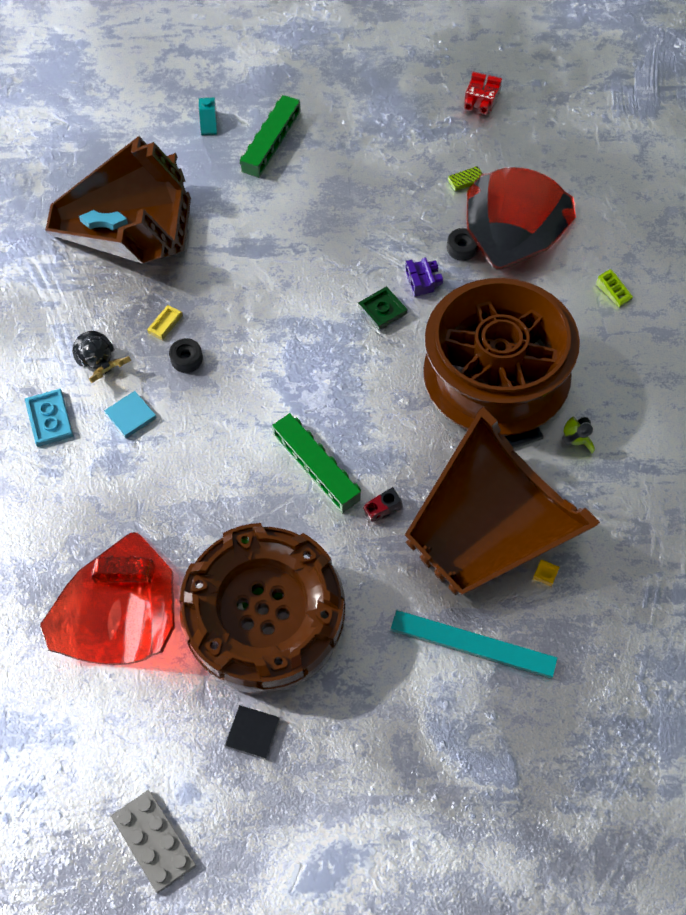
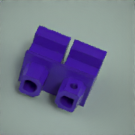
M424 257L419 262H413V260L405 262V273L414 297L433 293L435 287L443 285L442 274H432L438 272L436 260L427 261V258Z

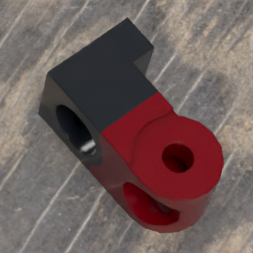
M391 487L368 501L363 509L371 522H375L395 510L397 512L403 509V504L395 489Z

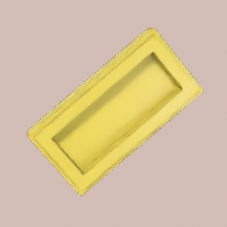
M167 305L147 329L148 334L163 341L183 316L182 312Z

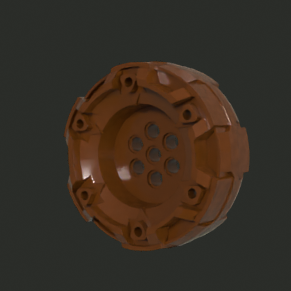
M252 523L230 529L223 533V538L208 547L195 563H190L180 590V621L190 651L198 663L217 680L223 681L226 686L242 692L262 694L263 691L274 692L295 686L303 680H309L328 662L342 634L345 620V596L341 579L336 568L333 567L328 553L315 540L304 533L299 535L282 528L263 527L261 523ZM197 584H203L201 588H196ZM256 588L264 590L260 595L253 594V591ZM276 593H282L284 595V597L281 600H275L273 598L274 594ZM240 603H248L249 606L245 610L238 608ZM266 607L269 609V612L261 615L258 613V610ZM282 612L289 614V617L285 620H281L278 616ZM246 622L254 624L253 628L249 630L244 629L243 625ZM267 627L274 628V632L270 635L263 633Z

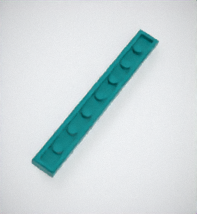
M396 610L390 628L392 632L549 679L553 678L558 658Z

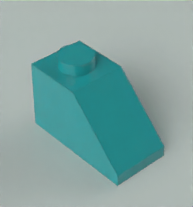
M215 97L199 98L201 136L217 135Z

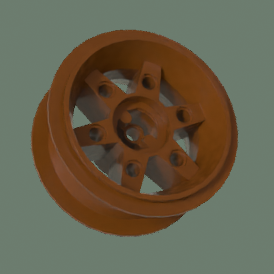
M488 278L470 282L454 289L436 305L426 325L425 348L427 354L424 361L423 375L426 391L431 401L447 419L467 430L482 407L498 421L501 429L499 433L503 436L522 434L540 427L557 414L565 403L570 391L571 372L575 367L580 347L579 331L575 320L564 304L554 295L541 287L525 281L509 278ZM453 365L463 367V369L459 372ZM524 380L534 381V382L525 384V381H524Z

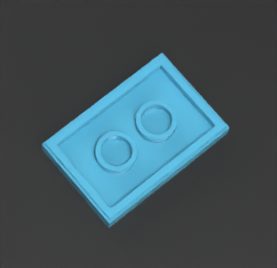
M61 388L25 398L37 447L74 437Z

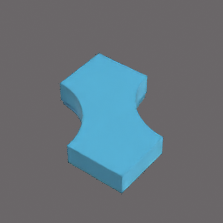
M92 210L79 216L80 221L89 229L106 227L115 230L128 224L127 218L118 211L99 213Z

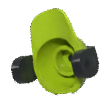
M574 416L571 417L564 426L562 440L566 445L570 443L576 446L584 444L593 453L595 447L588 437L593 432L591 421L588 417H581L578 420Z

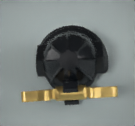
M98 331L82 333L73 344L72 352L76 363L79 366H89L96 369L89 378L91 383L102 378L103 373L107 374L112 371L111 369L115 366L121 367L131 361L129 356L110 361L111 352L114 351V347L109 339Z

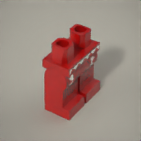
M473 72L465 93V110L471 111L473 108L479 109L481 114L485 115L488 112H492L501 91L502 78L488 75L486 82V74Z

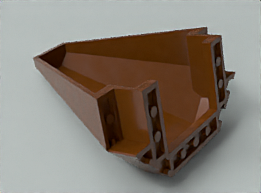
M138 136L50 205L45 231L49 235L142 264L184 251L191 196L185 190L183 182L186 181L182 169H178L176 163L177 154L173 153L166 156L155 142L146 144ZM92 210L99 213L118 211L127 218L128 224L115 230L106 227L89 229L80 221L79 216Z

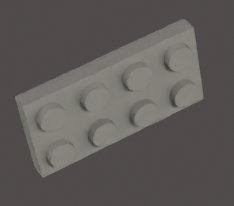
M149 789L110 815L157 894L196 867Z

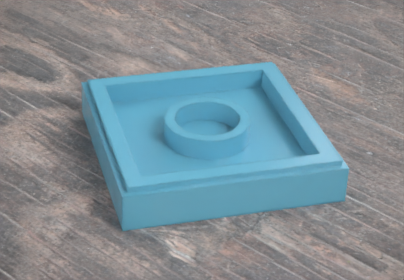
M133 391L104 410L106 416L125 438H128L157 418L136 391Z

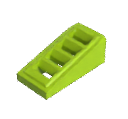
M611 269L598 276L596 286L618 307L633 299V296Z

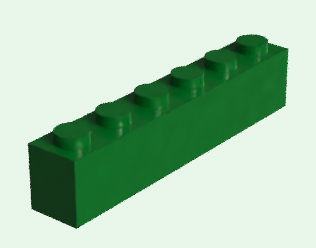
M282 95L280 100L276 102L273 111H270L267 120L262 123L260 131L255 134L253 142L248 145L247 151L240 158L239 164L241 165L242 173L260 178L301 113L300 100Z
M289 413L272 424L273 435L342 514L361 501V489L358 484L352 483L347 472L344 469L341 470L337 466L336 460L326 454L321 443L317 444L312 433L302 427V423L297 417L294 418Z

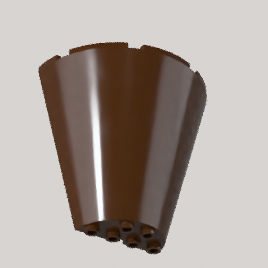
M484 407L479 410L405 533L408 539L405 543L413 551L416 549L421 554V561L428 568L432 566L435 569L433 571L434 575L442 583L446 581L449 584L448 588L455 596L457 594L463 595L583 534L600 523L586 508H579L577 510L573 504L565 499L563 500L514 451L506 437L499 433L501 429L498 421Z

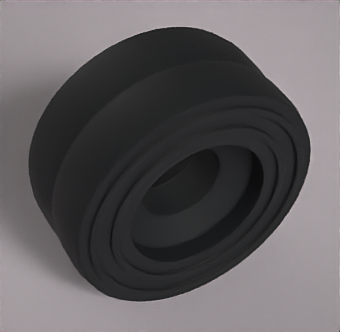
M459 228L449 234L447 238V252L452 258L465 261L475 256L478 240L471 230ZM464 242L467 246L461 247L458 243Z
M179 339L169 349L171 364L179 372H193L202 364L203 354L201 347L193 339ZM183 353L191 354V356L186 359L181 357Z

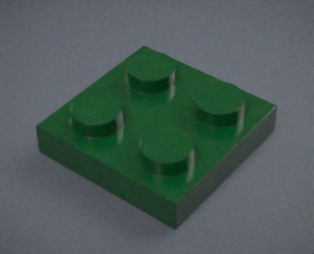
M387 286L358 302L359 309L378 330L406 315L408 311Z

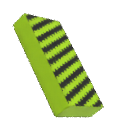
M476 166L448 176V182L454 191H458L475 185L476 181L484 175L479 167Z

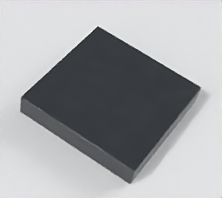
M239 705L225 743V748L267 760L280 717Z

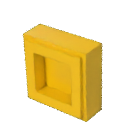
M541 559L533 579L552 587L560 567Z

